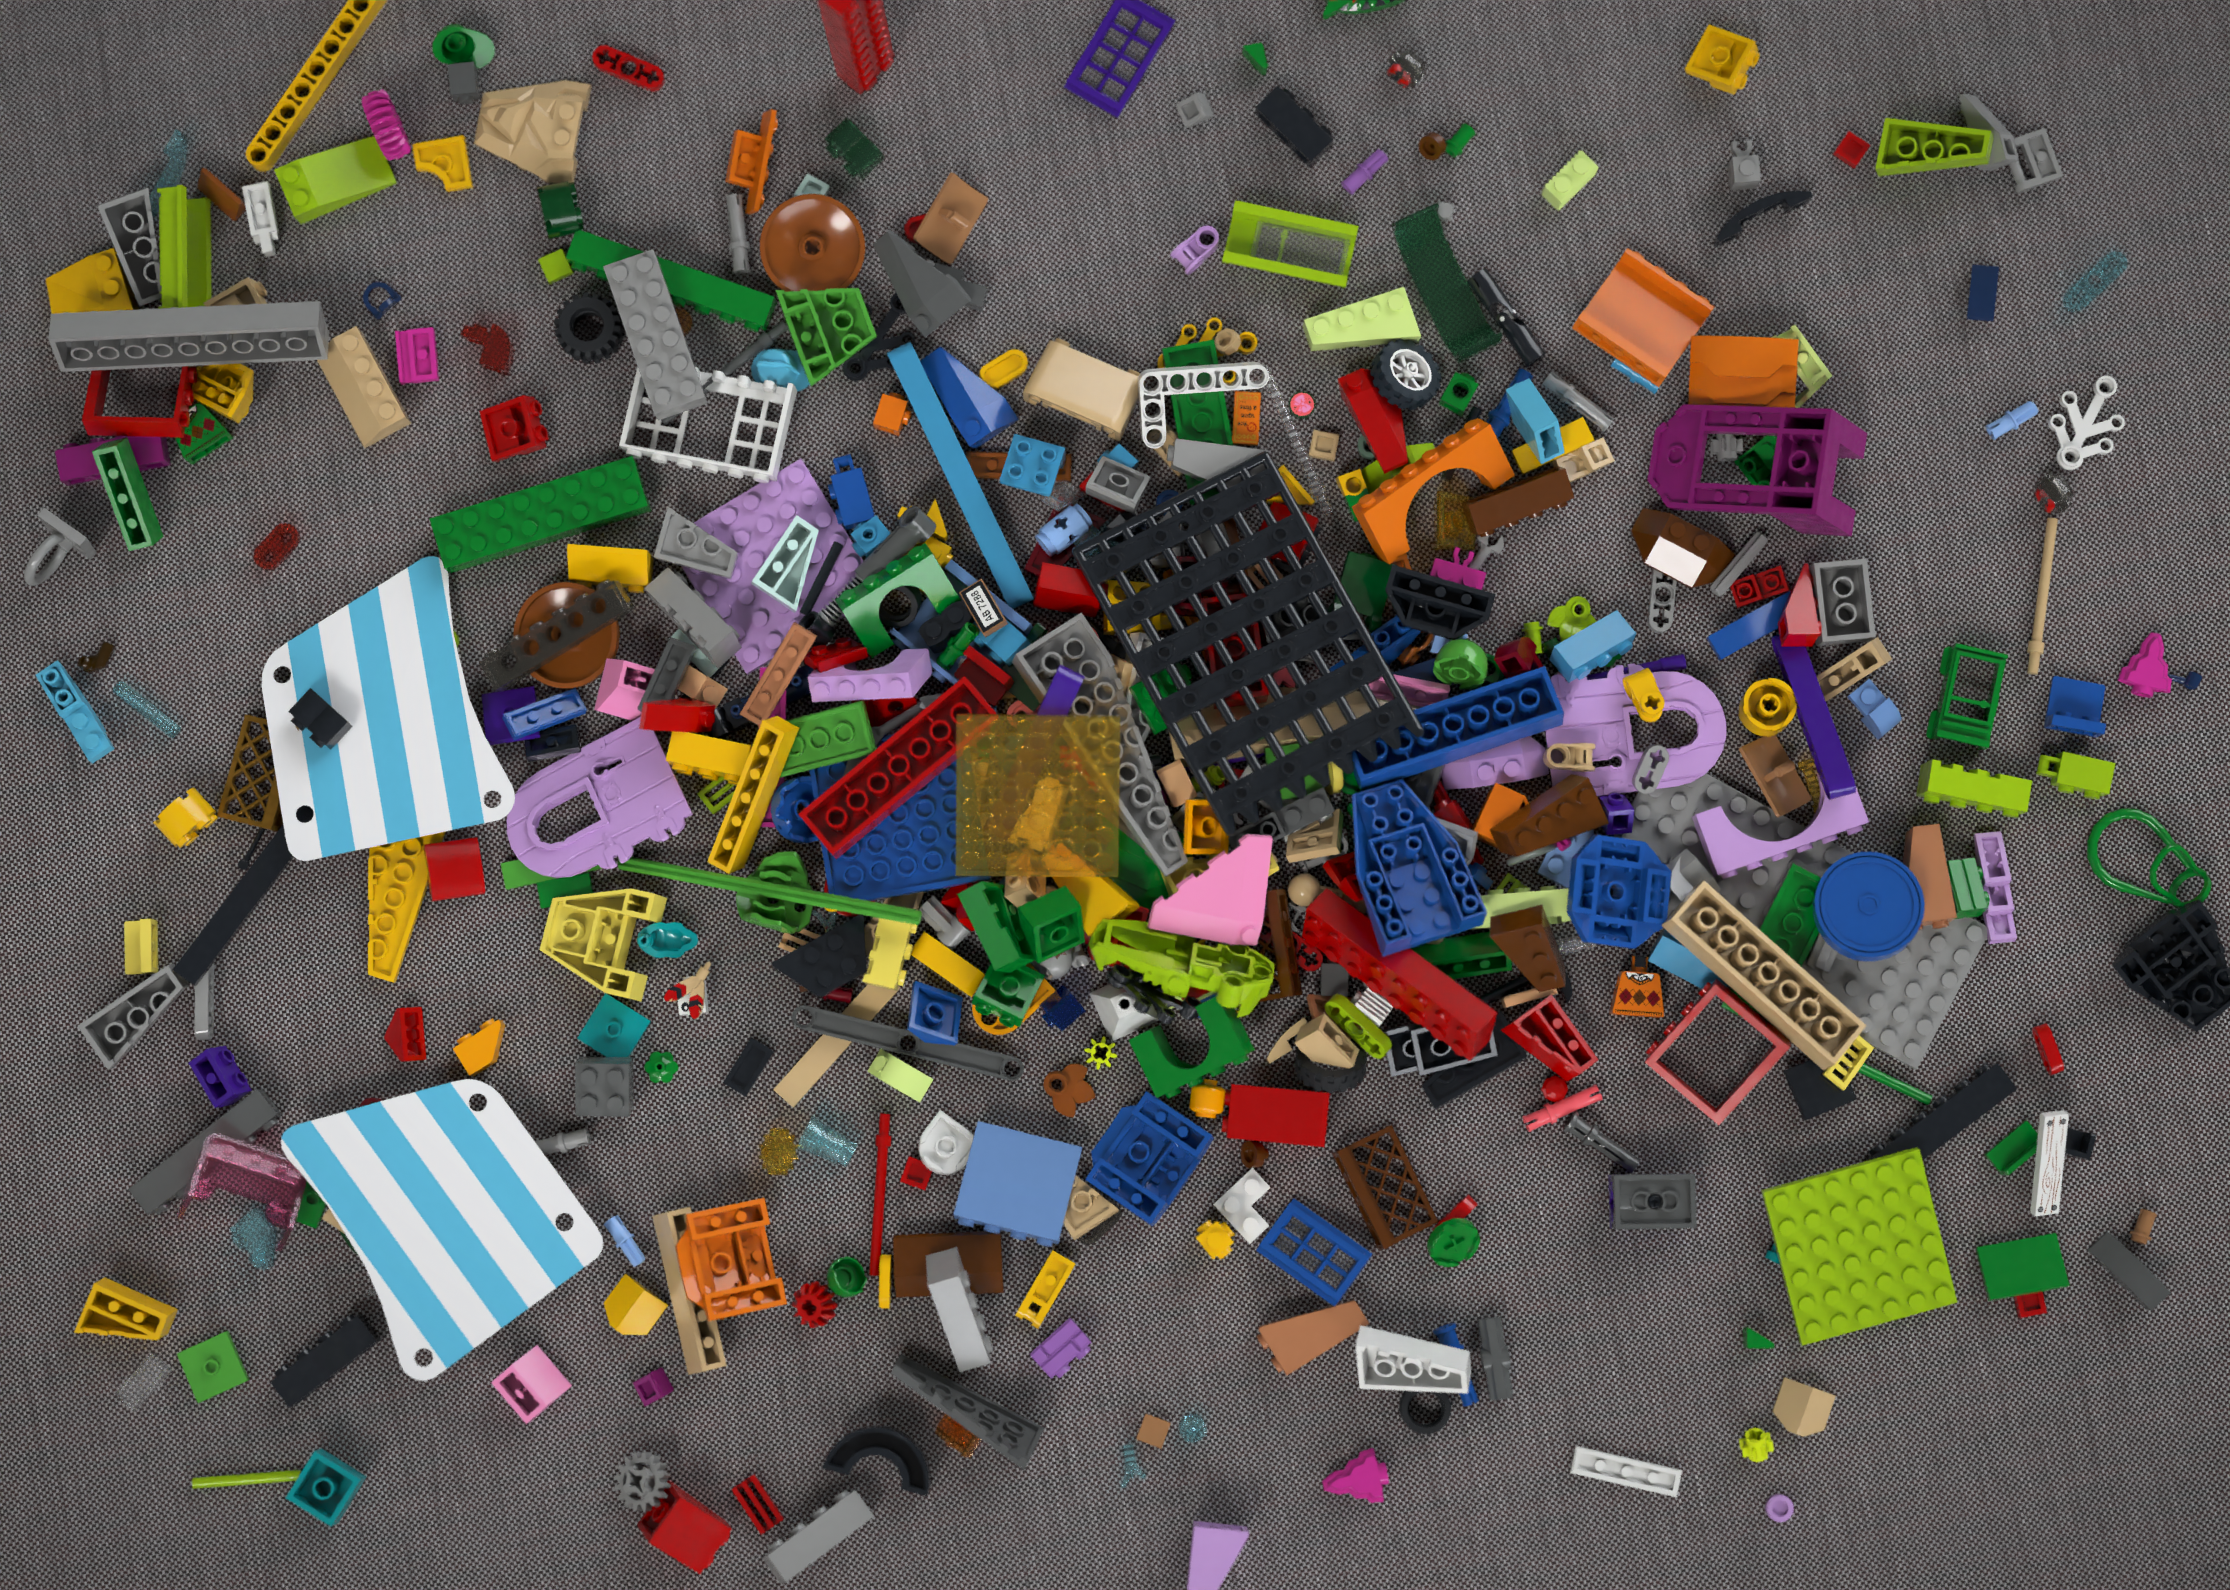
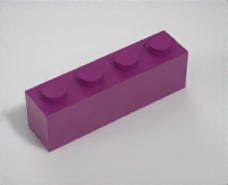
M114 436V439L109 440L94 438L89 440V444L79 445L78 443L65 444L63 449L55 450L60 481L70 486L102 479L92 451L103 443L128 437L140 471L169 466L171 461L166 437Z

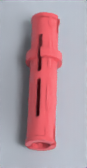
M1594 1084L1592 1087L1550 1105L1547 1103L1543 1105L1542 1109L1522 1116L1524 1123L1535 1119V1122L1525 1127L1528 1132H1531L1547 1123L1554 1124L1557 1122V1119L1574 1111L1602 1101L1601 1093L1590 1097L1591 1094L1600 1090Z

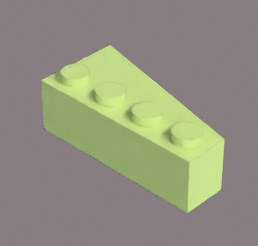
M1404 287L1305 319L1303 323V329L1311 351L1387 345L1389 342H1395L1397 339H1403L1404 342L1411 340L1414 343H1419L1421 338Z
M1556 886L1540 887L1541 891H1530V887L1515 888L1514 893L1504 894V889L1488 890V895L1480 896L1487 911L1482 926L1469 930L1489 929L1490 917L1539 905H1543L1549 924L1571 921L1567 914L1569 888L1557 889Z

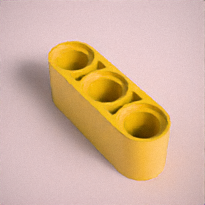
M924 931L913 946L911 953L913 957L970 997L974 995L985 976L983 972Z

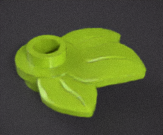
M1574 596L1568 599L1564 606L1555 607L1550 612L1547 625L1559 627V636L1562 642L1597 621L1590 614L1589 602L1584 597ZM1578 604L1582 608L1580 614H1576L1574 610Z

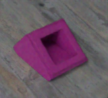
M659 1368L633 1382L644 1406L674 1391L663 1368Z

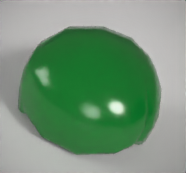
M848 1256L834 1260L829 1266L826 1275L829 1288L834 1294L842 1298L854 1297L863 1292V1287L868 1280L858 1260Z

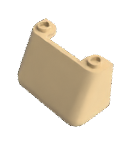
M1056 338L1055 341H1049L1023 391L1024 401L1035 406L1042 401L1043 407L1048 408L1049 406L1096 427V430L1101 431L1102 427H1104L1103 430L1109 433V438L1120 442L1139 400L1138 377L1140 373L1128 369L1126 372L1069 347L1070 344L1062 339Z

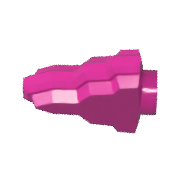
M2151 632L2141 643L2139 653L2130 657L2128 665L2121 668L2117 681L2132 686L2131 693L2136 696L2152 698L2154 692H2171L2172 679L2167 676L2168 665L2163 660L2164 645L2161 634Z
M1374 1448L1360 1451L1358 1458L1349 1460L1344 1469L1332 1472L1322 1480L1324 1491L1338 1495L1350 1493L1356 1499L1367 1498L1370 1503L1384 1502L1382 1485L1389 1484V1478L1385 1462L1378 1463Z

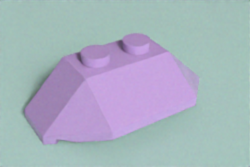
M1528 736L1445 764L1441 774L1443 787L1445 790L1494 785L1495 783L1502 784L1528 780L1549 774L1548 767L1543 762V754L1546 749L1532 737Z

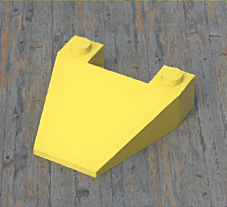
M636 889L553 898L540 951L604 993L642 1002L648 976L624 970L636 920L642 919L655 923L662 922L667 898Z

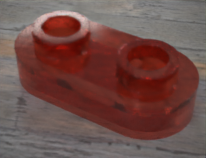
M288 523L277 525L255 549V563L264 570L276 569L298 546L300 542L299 531ZM291 534V540L284 542V535ZM268 553H272L273 559L266 562L265 556Z

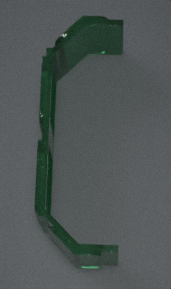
M1436 203L1392 224V231L1403 262L1424 301L1442 341L1457 363H1461L1501 344L1503 335L1501 332L1496 334L1487 323L1444 236L1437 213L1439 205Z

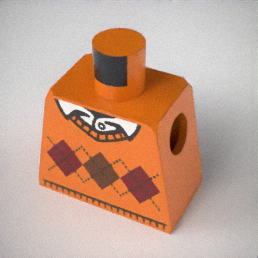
M1632 956L1631 971H1620L1618 973L1609 1014L1654 1018L1664 1017L1660 975L1658 973H1647L1648 957Z

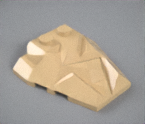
M563 80L483 93L474 144L503 160L506 159L516 164L524 171L527 170L539 176L541 180L547 183L574 182L578 163L575 158V151L582 113L587 111L591 84Z

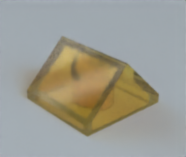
M1443 491L1436 493L1434 497V550L1454 551L1455 547L1460 548V551L1475 550V534L1469 530L1461 502L1473 497Z

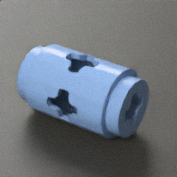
M1075 504L1073 507L1069 505L1038 530L1039 533L1035 535V538L1042 549L1051 557L1054 554H1060L1087 533L1093 523L1079 504Z

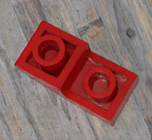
M1781 565L1735 580L1730 586L1737 608L1791 591Z

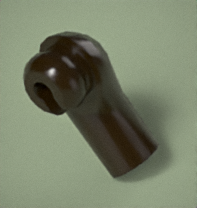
M103 641L98 654L88 657L83 655L79 658V668L88 673L104 669L108 665L115 645Z

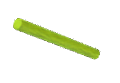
M302 1470L198 1477L192 1479L193 1489L296 1481Z

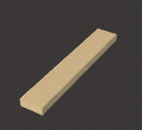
M867 984L841 1014L872 1021L901 987L898 986V990L895 991ZM822 1035L773 1090L794 1108L852 1042Z

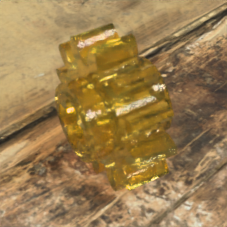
M770 1128L769 1134L763 1135L764 1143L759 1144L761 1148L759 1159L764 1161L762 1169H768V1175H787V1169L793 1170L792 1162L798 1159L796 1155L798 1145L793 1143L795 1135L789 1134V1129Z

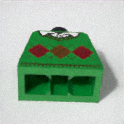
M176 401L173 402V404H172V406H173L174 409H175ZM201 402L194 406L189 405V427H185L183 438L175 437L184 459L191 465L234 438L226 427Z

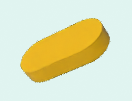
M1009 350L985 364L979 372V377L994 390H997L1023 375L1028 368V359L1020 350Z
M882 1254L880 1256V1309H890L891 1254Z

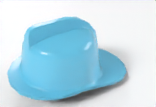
M777 348L767 349L760 352L753 360L751 373L755 382L764 383V380H770L775 382L776 386L787 388L788 383H792L798 391L807 388L809 385L797 351Z

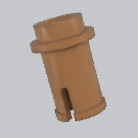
M2140 1209L2134 1231H2130L2132 1235L2130 1240L2146 1245L2148 1241H2151L2149 1235L2157 1214Z

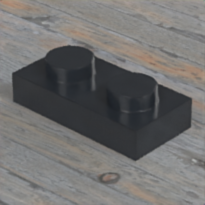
M576 724L540 731V738L524 740L528 762L581 752Z

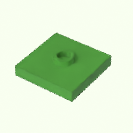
M225 1331L177 1353L197 1403H201L249 1381L229 1331Z

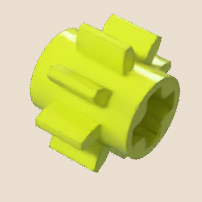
M1104 1036L1101 1043H1096L1094 1039H1091L1094 1046L1092 1049L1086 1048L1084 1050L1087 1053H1091V1058L1086 1062H1097V1070H1099L1102 1063H1105L1110 1068L1111 1065L1108 1061L1110 1057L1117 1058V1055L1111 1053L1110 1050L1115 1046V1043L1108 1046L1105 1044L1106 1039ZM1097 1046H1100L1101 1049L1105 1047L1108 1049L1105 1060L1094 1058L1093 1055L1096 1054L1095 1048Z
M1749 1429L1745 1431V1438L1739 1439L1743 1457H1748L1751 1461H1764L1768 1459V1452L1774 1451L1770 1433H1765L1762 1429Z

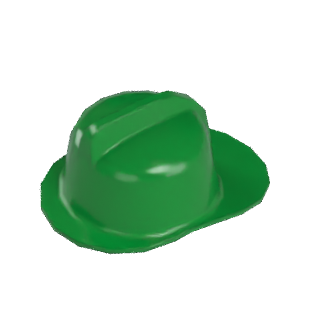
M459 24L445 26L437 32L432 43L434 56L445 64L474 62L479 69L489 64L494 57V44L486 34L467 29Z

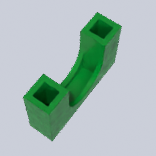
M926 543L912 548L904 557L890 562L885 569L877 574L866 577L861 584L853 589L844 591L839 598L835 599L862 644L867 648L871 658L894 645L879 619L880 604L883 598L893 589L908 585L921 589L939 616L946 607L961 601Z
M1216 997L1195 1007L1210 1041L1208 1055L1200 1065L1185 1063L1175 1055L1161 1025L1129 1040L1156 1098L1166 1095L1167 1099L1181 1093L1180 1087L1188 1084L1189 1088L1204 1082L1202 1076L1208 1073L1214 1077L1226 1071L1224 1065L1233 1062V1065L1236 1066L1249 1060L1247 1054L1255 1051L1240 1018H1237L1235 1008H1227L1220 1005Z

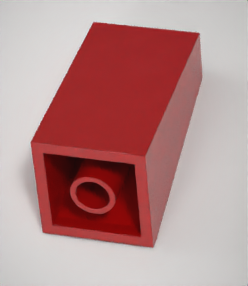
M1231 1084L1230 1089H1225L1224 1105L1229 1106L1228 1116H1223L1221 1132H1226V1138L1325 1147L1330 1093Z

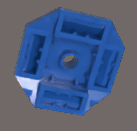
M1593 835L1572 857L1567 914L1582 942L1635 949L1655 932L1663 928L1661 925L1668 916L1672 871L1665 863L1660 861L1656 853L1646 842ZM1611 887H1612V889H1613V896H1612V897L1610 896V888H1611Z

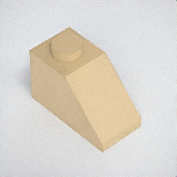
M1325 1013L1302 1025L1295 1040L1299 1050L1305 1053L1311 1061L1348 1069L1354 1066L1359 1049Z

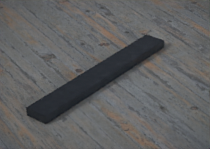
M307 805L299 807L296 812L297 820L302 823L309 822L314 816L313 809ZM284 825L278 830L173 968L174 972L194 986L203 978L294 858L287 846Z

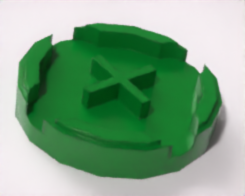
M1453 1218L1436 1227L1429 1236L1427 1243L1428 1253L1437 1265L1443 1267L1460 1265L1459 1262L1464 1259L1467 1261L1475 1254L1479 1247L1480 1235L1472 1222L1467 1219Z

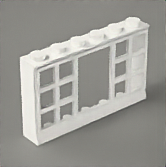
M637 367L619 444L621 449L626 452V456H633L636 459H641V456L651 457L652 461L666 464L667 460L677 462L676 465L683 468H692V465L700 466L703 471L709 473H717L718 470L726 471L729 476L735 478H743V475L752 476L753 480L761 483H769V480L777 481L792 410L798 391L794 384L788 383L787 388L779 387L770 380L758 383L751 381L749 377L739 375L737 379L727 377L723 372L714 370L713 374L701 372L696 367L702 386L711 377L714 381L705 388L706 390L739 396L725 462L680 454L690 410L683 412L679 429L662 426V421H658L657 418L655 424L637 421L641 403L651 405L649 398L643 397L645 386ZM745 398L764 401L760 419L741 416ZM770 402L783 405L779 423L766 421ZM740 422L758 425L754 443L736 440ZM764 426L778 429L774 447L760 444ZM635 427L654 430L650 448L632 445ZM660 431L678 435L674 453L656 449ZM734 446L753 449L749 467L730 464ZM759 450L772 453L768 471L755 468Z

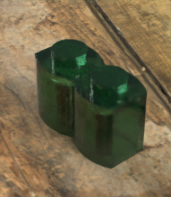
M847 117L824 138L828 145L825 147L826 151L835 160L838 157L846 163L843 168L853 178L857 175L863 180L885 159L883 153Z

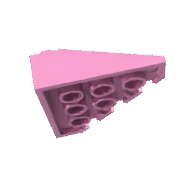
M1244 835L1238 840L1241 844L1228 855L1225 851H1222L1207 862L1210 867L1198 877H1195L1192 873L1176 885L1179 890L1165 900L1161 896L1155 900L1147 926L1150 929L1232 945L1257 946L1264 918L1272 836Z

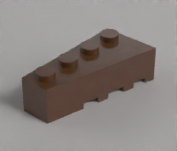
M1571 774L1491 828L1490 832L1500 853L1518 857L1609 824V821L1590 779Z

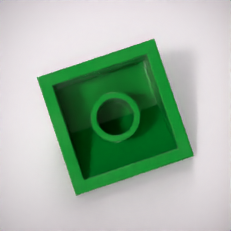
M1066 886L1018 907L1020 926L1037 963H1041L1085 942L1081 905Z

